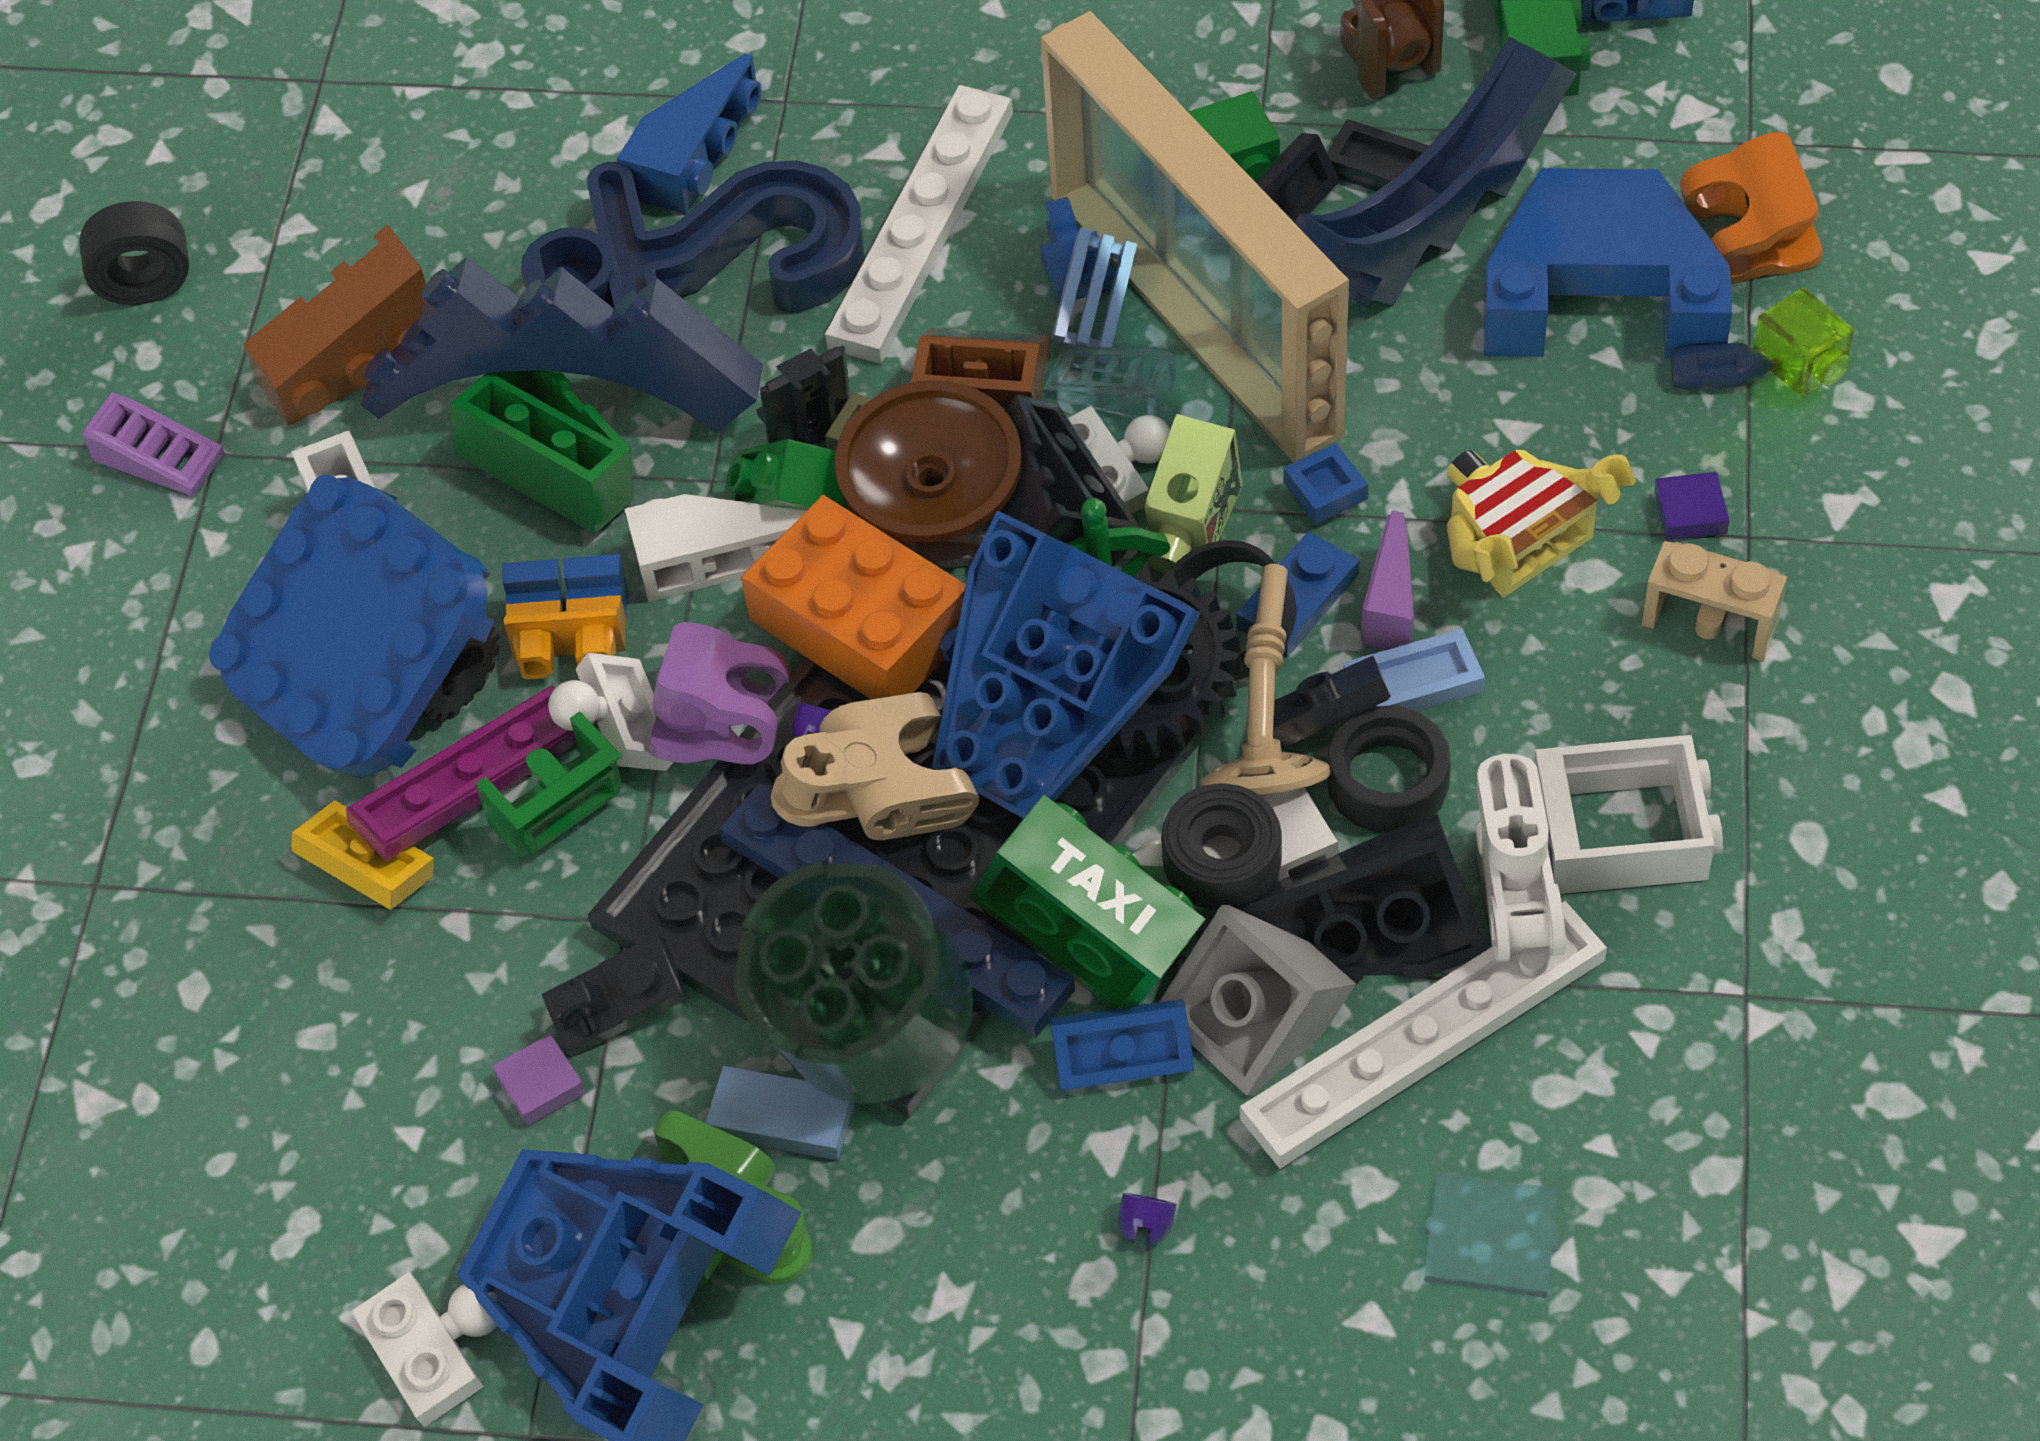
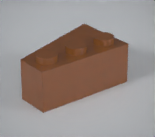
M386 225L374 235L379 244L350 267L344 260L330 272L335 280L308 303L300 296L243 343L257 383L288 426L309 415L316 414L329 404L360 388L366 387L368 380L364 378V372L371 360L383 349L391 352L401 344L407 330L421 317L425 303L421 294L426 285L422 268L389 225Z

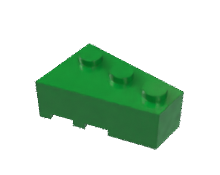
M528 370L487 373L450 402L456 456L595 535L633 501L631 448L590 403L584 406L570 390V382L562 372Z

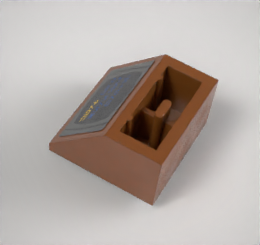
M931 328L919 336L911 383L942 380L964 384L985 393L1003 409L1007 407L1016 394L1041 400L1051 344L1050 336Z

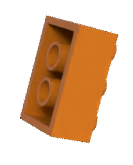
M822 495L741 576L748 616L751 622L871 700L914 693L945 660L940 650V644L944 636L959 625L966 584L825 495Z

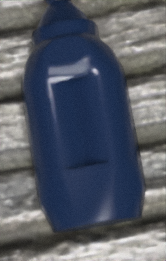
M1738 342L1683 346L1671 351L1673 387L1683 390L1740 387L1749 384L1755 378H1762L1763 375L1770 372L1774 367L1784 369L1788 364V359L1784 354L1774 357L1768 352L1761 350V348H1752L1748 344Z

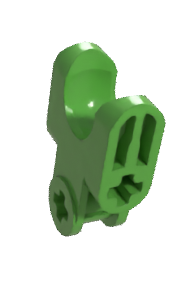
M669 1110L665 1112L654 1127L653 1132L661 1155L669 1164L687 1165L688 1162L709 1163L802 1212L770 1276L717 1249L699 1285L703 1286L708 1283L720 1262L726 1263L753 1278L770 1284L789 1283L800 1277L810 1265L813 1256L812 1241L806 1230L805 1215L798 1201L786 1193L767 1186L776 1172V1166L773 1161L756 1146L679 1111Z

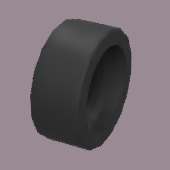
M1393 705L1374 706L1348 718L1336 729L1328 747L1327 763L1330 767L1328 793L1339 813L1352 823L1378 833H1386L1433 816L1441 809L1449 790L1451 762L1449 743L1437 724L1421 712ZM1376 746H1397L1412 751L1424 760L1427 774L1425 779L1413 788L1403 792L1382 793L1366 788L1355 780L1351 775L1350 764L1360 752Z

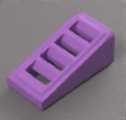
M111 393L83 432V438L93 461L192 497L197 494L225 454L222 445L137 401L116 393ZM141 436L145 437L138 448L133 447ZM165 444L169 445L159 460L155 457ZM186 452L193 454L181 471L175 469Z
M1393 510L1386 519L1362 609L1361 641L1363 646L1380 650H1389L1412 643L1414 611L1407 524L1405 523L1404 513Z

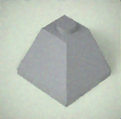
M1221 905L1159 1002L1184 1000L1191 1045L1248 1096L1255 1094L1324 1034L1356 983L1310 942L1230 905Z

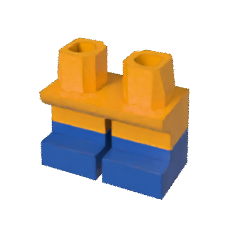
M620 554L564 558V581L558 559L502 563V582L506 594L504 626L514 660L517 659L522 678L525 680L548 678L549 675L554 673V656L576 655L578 666L587 653L615 656L616 651H625L628 587Z

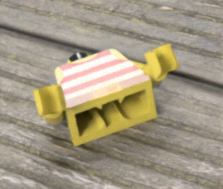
M1472 450L1461 453L1453 460L1447 471V477L1458 487L1453 493L1451 518L1446 526L1452 562L1458 569L1479 573L1483 582L1490 581L1495 590L1503 598L1593 538L1597 509L1596 499L1603 498L1605 503L1609 505L1614 504L1621 498L1619 487L1633 486L1637 483L1626 456L1616 454L1607 456L1598 461L1593 468L1575 469L1539 460L1525 450H1514L1491 466Z

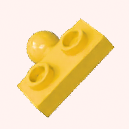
M336 800L292 832V852L389 910H392L433 877L434 858L413 845L385 861L349 825L346 815L347 807Z

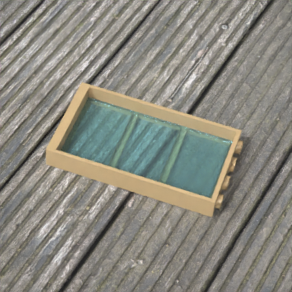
M1091 11L1068 23L1060 24L1051 32L1041 36L1052 199L1068 197L1079 228L1083 227L1092 230V232L1097 231L1100 238L1103 234L1115 237L1114 242L1123 245L1125 241L1137 244L1128 282L1294 463L1345 437L1349 279ZM1110 257L1109 261L1116 268L1118 259Z

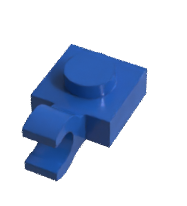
M1068 197L1045 202V208L1050 218L1049 221H1046V227L1052 243L1040 246L1041 261L1058 304H1060L1078 233L1074 212ZM1097 231L1091 233V235L1098 237ZM1087 250L1075 300L1087 297L1097 256L1095 252ZM1109 263L1101 293L1111 291L1114 275Z

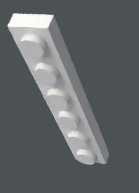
M962 85L958 86L825 333L828 350L843 345L846 355L882 364L1013 115L1012 98Z
M1564 901L1562 902L1566 936L1565 955L1551 956L1548 946L1510 950V960L1497 962L1494 957L1493 948H1489L1241 1105L1240 1120L1279 1169H1281L1603 963L1606 958L1607 947L1570 905Z

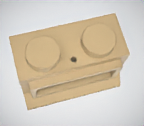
M1664 541L1648 580L1642 626L1654 629L1667 594L1702 603L1697 615L1695 631L1703 639H1714L1720 634L1728 611L1758 620L1751 658L1764 662L1784 608L1782 603L1788 576L1768 569L1760 563L1744 562L1706 551L1695 544H1682L1678 542L1674 544Z

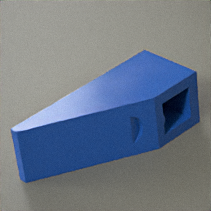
M743 54L640 120L617 157L619 164L625 165L631 170L639 201L686 215L697 196L706 193L712 180L714 168L723 154L730 153L736 141L738 128L746 115L753 114L759 104L761 84L756 80L752 55Z

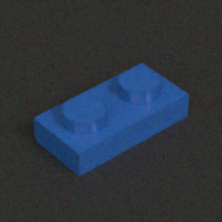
M1309 531L1279 564L1288 570L1287 579L1292 586L1296 599L1295 625L1283 654L1287 658L1359 575V559ZM1260 587L1236 613V628L1247 635L1250 626L1256 623Z
M1183 999L1050 1019L1061 1091L1194 1071L1187 1011Z

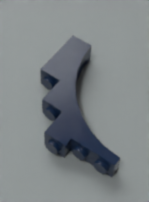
M1509 37L1486 76L1459 113L1430 147L1399 176L1372 196L1347 209L1324 215L1300 213L1295 224L1349 279V299L1365 307H1369L1372 300L1394 306L1421 256L1427 251L1430 244L1451 250L1486 190L1507 196L1577 73L1536 49Z
M465 257L449 272L441 269L431 277L421 294V297L425 300L421 317L407 330L401 344L391 352L383 349L368 364L364 372V378L368 381L361 406L380 419L411 397L450 381L492 372L547 370L589 375L636 388L678 407L717 433L757 401L763 364L658 278H655L639 293L635 290L628 292L620 299L615 308H612L563 267L544 282L539 279L535 280L518 297L469 257Z

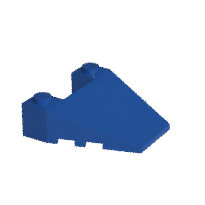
M1541 168L1487 262L1483 307L1484 356L1544 357L1548 295L1662 296L1664 358H1671V351L1683 346L1728 343L1732 319L1730 266L1658 169Z
M522 1149L463 1260L457 1276L468 1289L474 1292L477 1301L501 1331L514 1339L528 1357L526 1362L538 1377L550 1384L564 1402L562 1407L574 1422L608 1441H685L704 1404L652 1376L717 1249L770 1276L802 1212L709 1163L688 1162L687 1165L668 1164L646 1158L631 1157V1161L603 1159L592 1154ZM494 1292L497 1297V1301L493 1299L488 1293Z

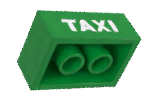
M1045 794L996 853L968 897L1054 965L1073 976L1076 982L1111 1009L1138 1006L1205 920L1204 917L1194 910L1192 902L1185 894L1174 887L1162 886L1141 869L1138 860L1128 850L1119 845H1109L1087 828L1086 821L1075 809L1063 803H1055Z

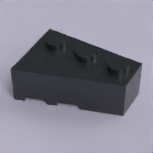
M1016 394L1004 410L1010 416L1019 435L1022 467L1016 489L1000 512L1067 543L1084 536L1081 507L1088 499L1096 498L1101 500L1106 506L1108 529L1123 527L1142 529L1058 403ZM1128 550L1111 551L1113 567Z

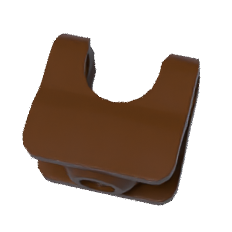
M1352 0L1355 8L1343 12L1341 16L1340 41L1343 48L1356 63L1358 81L1371 99L1374 100L1385 95L1386 70L1400 72L1418 65L1427 76L1441 71L1444 25L1443 0Z

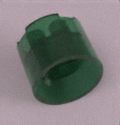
M822 861L798 868L783 876L770 886L752 906L741 926L744 934L737 956V978L733 979L740 1006L745 1016L761 1036L813 1087L829 1096L847 1102H888L921 1089L934 1080L953 1060L965 1039L972 1014L973 993L970 974L956 945L918 894L902 878L874 863L873 866L856 863L825 865ZM849 964L854 973L850 978L843 981L838 972Z

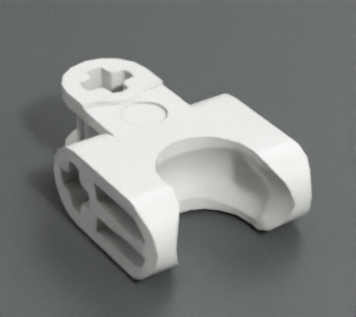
M1500 754L1492 756L1480 764L1477 772L1476 792L1481 822L1478 823L1475 830V854L1485 910L1489 917L1495 960L1497 962L1510 960V950L1548 946L1551 956L1565 955L1564 915L1558 884H1554L1549 858V827L1537 766L1530 758L1522 755Z

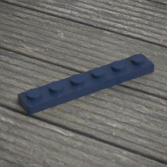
M760 783L719 828L722 843L805 895H808L812 889L816 890L914 951L918 955L920 967L1035 1039L1075 991L1073 976L827 824L798 826L787 822L777 814L772 806L770 797L772 790Z

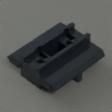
M843 345L840 347L836 346L819 355V357L810 348L776 366L782 375L766 382L765 386L760 388L762 407L756 409L757 416L765 424L768 443L790 439L815 445L826 439L825 435L851 396L846 352Z

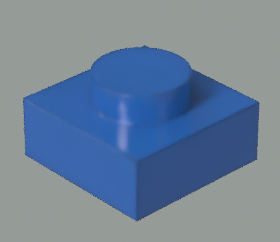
M1337 443L1283 468V483L1315 525L1368 499V483Z

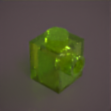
M1803 286L1758 316L1753 348H1760L1765 352L1773 363L1771 372L1801 398H1804L1822 385H1833L1846 373L1851 362L1849 356L1855 330Z

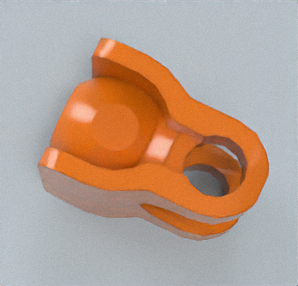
M1771 132L1758 136L1740 145L1730 153L1691 166L1681 178V195L1690 213L1702 218L1722 215L1741 218L1739 222L1718 231L1711 239L1730 266L1731 284L1741 283L1768 274L1796 273L1813 268L1821 262L1823 258L1822 244L1813 225L1819 216L1818 204L1789 135L1782 132Z

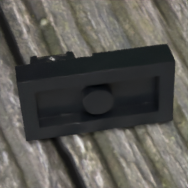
M1301 133L1272 162L1256 183L1295 223L1300 213L1309 214L1340 182V179L1319 135Z
M658 934L541 994L564 1052L571 1057L690 998L667 942Z

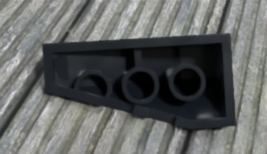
M1438 814L1375 836L1274 883L1263 897L1238 909L1310 942L1351 980H1363V976L1402 974L1403 978L1428 977L1465 964L1487 950ZM1218 910L1202 916L1205 920L1195 932L1198 941Z

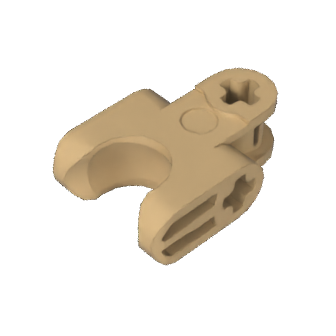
M916 692L853 702L831 711L821 722L820 733L794 738L786 746L781 761L783 773L775 780L770 797L772 806L777 814L789 823L798 826H816L826 822L858 817L868 838L887 840L959 826L974 812L979 804V796L970 777L963 770L957 768L948 770L924 768L913 763L904 755L918 752L928 746L941 720V715L931 696L927 693ZM805 755H806L807 757H806L804 766L802 767V764H803V761H804V758H805ZM815 793H817L813 806H811Z

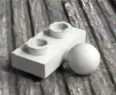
M1092 406L1069 417V421L1130 512L1133 514L1144 508L1149 489L1131 462L1136 460L1141 463L1151 464L1160 461L1170 433L1167 423L1156 416H1140L1128 425L1124 439L1116 442Z
M587 653L576 667L580 681L570 680L563 682L551 693L548 708L552 720L562 729L573 731L569 718L580 711L591 723L597 722L601 734L622 755L617 760L618 766L667 771L673 762L656 758L649 752L650 736L657 715L653 711L654 693L640 659Z
M410 1271L351 1311L414 1416L424 1427L484 1387L455 1340L463 1334L470 1337L487 1335L497 1327V1324L477 1301L474 1292L468 1289L465 1284H462L453 1292L448 1303V1311L439 1316L419 1282ZM494 1292L488 1293L493 1299L497 1301V1297Z

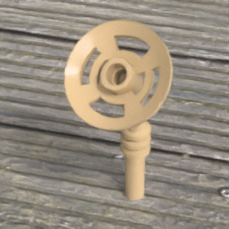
M1268 564L1264 566L1256 623L1250 626L1248 630L1244 662L1250 669L1247 743L1241 745L1243 757L1232 760L1211 771L1200 780V786L1218 783L1234 784L1248 788L1259 795H1268L1305 788L1322 782L1330 776L1328 763L1306 755L1281 752L1280 740L1273 739L1276 671L1280 670L1283 666L1284 643L1286 642V631L1281 627L1288 570L1282 565Z

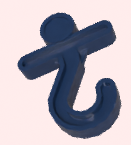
M797 160L763 162L734 173L676 224L666 228L646 231L631 170L618 162H605L594 167L587 176V186L597 233L582 228H560L543 234L529 245L523 255L521 273L524 286L527 288L535 280L546 281L563 267L612 308H615L616 304L625 294L632 290L639 293L655 278H658L678 296L697 291L762 233L778 226H794L804 229L810 234L801 242L776 251L769 260V275L772 298L776 306L788 312H801L831 301L853 282L864 261L861 205L849 184L824 167Z

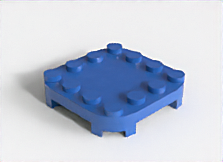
M325 474L313 481L307 495L293 510L230 611L220 636L213 641L209 651V659L213 667L221 671L224 683L237 699L312 761L331 770L362 779V776L374 775L391 765L399 768L404 766L417 751L405 741L467 641L471 637L483 643L486 642L495 621L486 617L488 591L484 579L490 575V572L478 558L461 551L396 501L398 497L351 477L336 478Z

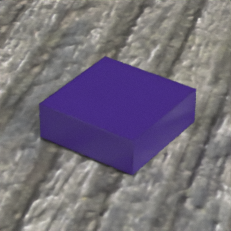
M1717 472L1656 478L1654 494L1666 541L1728 533L1730 520Z

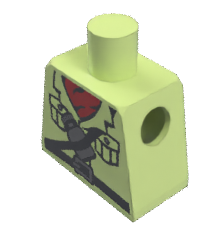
M1176 414L1145 504L1149 531L1164 534L1170 544V550L1167 554L1163 556L1152 555L1147 561L1155 570L1165 574L1179 559L1190 551L1202 545L1219 541L1243 486L1235 429Z

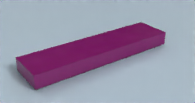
M553 685L547 687L346 808L347 822L385 861H388L481 804L475 783L484 777H487L501 792L530 774L526 758L531 751L539 748L546 749L557 758L575 747L577 744L573 731L562 729L550 716L548 703L555 687Z

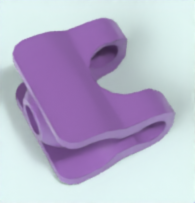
M692 622L676 624L672 629L664 660L657 676L653 698V711L657 716L650 736L649 752L661 760L678 763H693L707 759H717L739 764H755L764 760L773 751L778 728L777 716L767 703L784 683L789 682L791 669L786 658L775 649L736 641L719 629ZM752 670H761L770 674L775 682L769 685H758L749 679L743 678V675ZM747 724L756 728L761 736L756 739H744L737 736L731 729V726Z

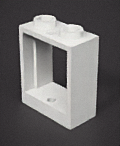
M1692 735L1535 749L1534 764L1538 769L1549 827V858L1554 884H1558L1560 894L1709 880L1713 854H1721L1723 850V835L1718 814L1708 815L1705 798H1710L1711 796L1710 770L1706 759L1697 760ZM1673 786L1683 840L1580 850L1570 795Z

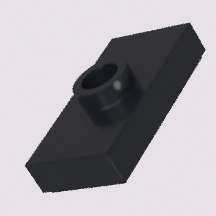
M1374 656L1365 658L1333 674L1320 672L1309 676L1299 683L1296 691L1274 700L1273 739L1280 740L1281 749L1389 700L1388 698L1391 695Z

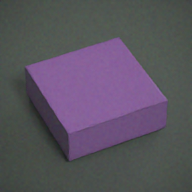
M551 1033L492 1066L495 1077L526 1126L533 1124L586 1094L582 1081Z

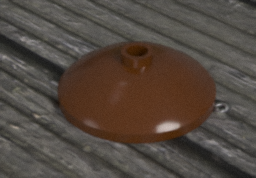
M942 380L917 381L903 384L872 398L848 421L838 440L835 453V473L842 498L852 513L891 538L909 542L949 540L972 532L986 524L1010 500L1018 484L1022 467L1019 435L1007 412L994 399L975 388ZM932 481L940 482V484L935 486H924Z

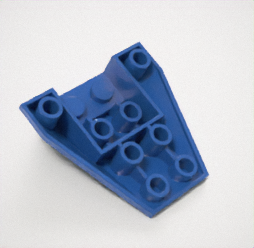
M997 511L969 567L932 768L936 770L952 768L963 770L970 777L977 793L1023 819L1044 794L1052 801H1055L1170 675L1200 612L1079 549Z

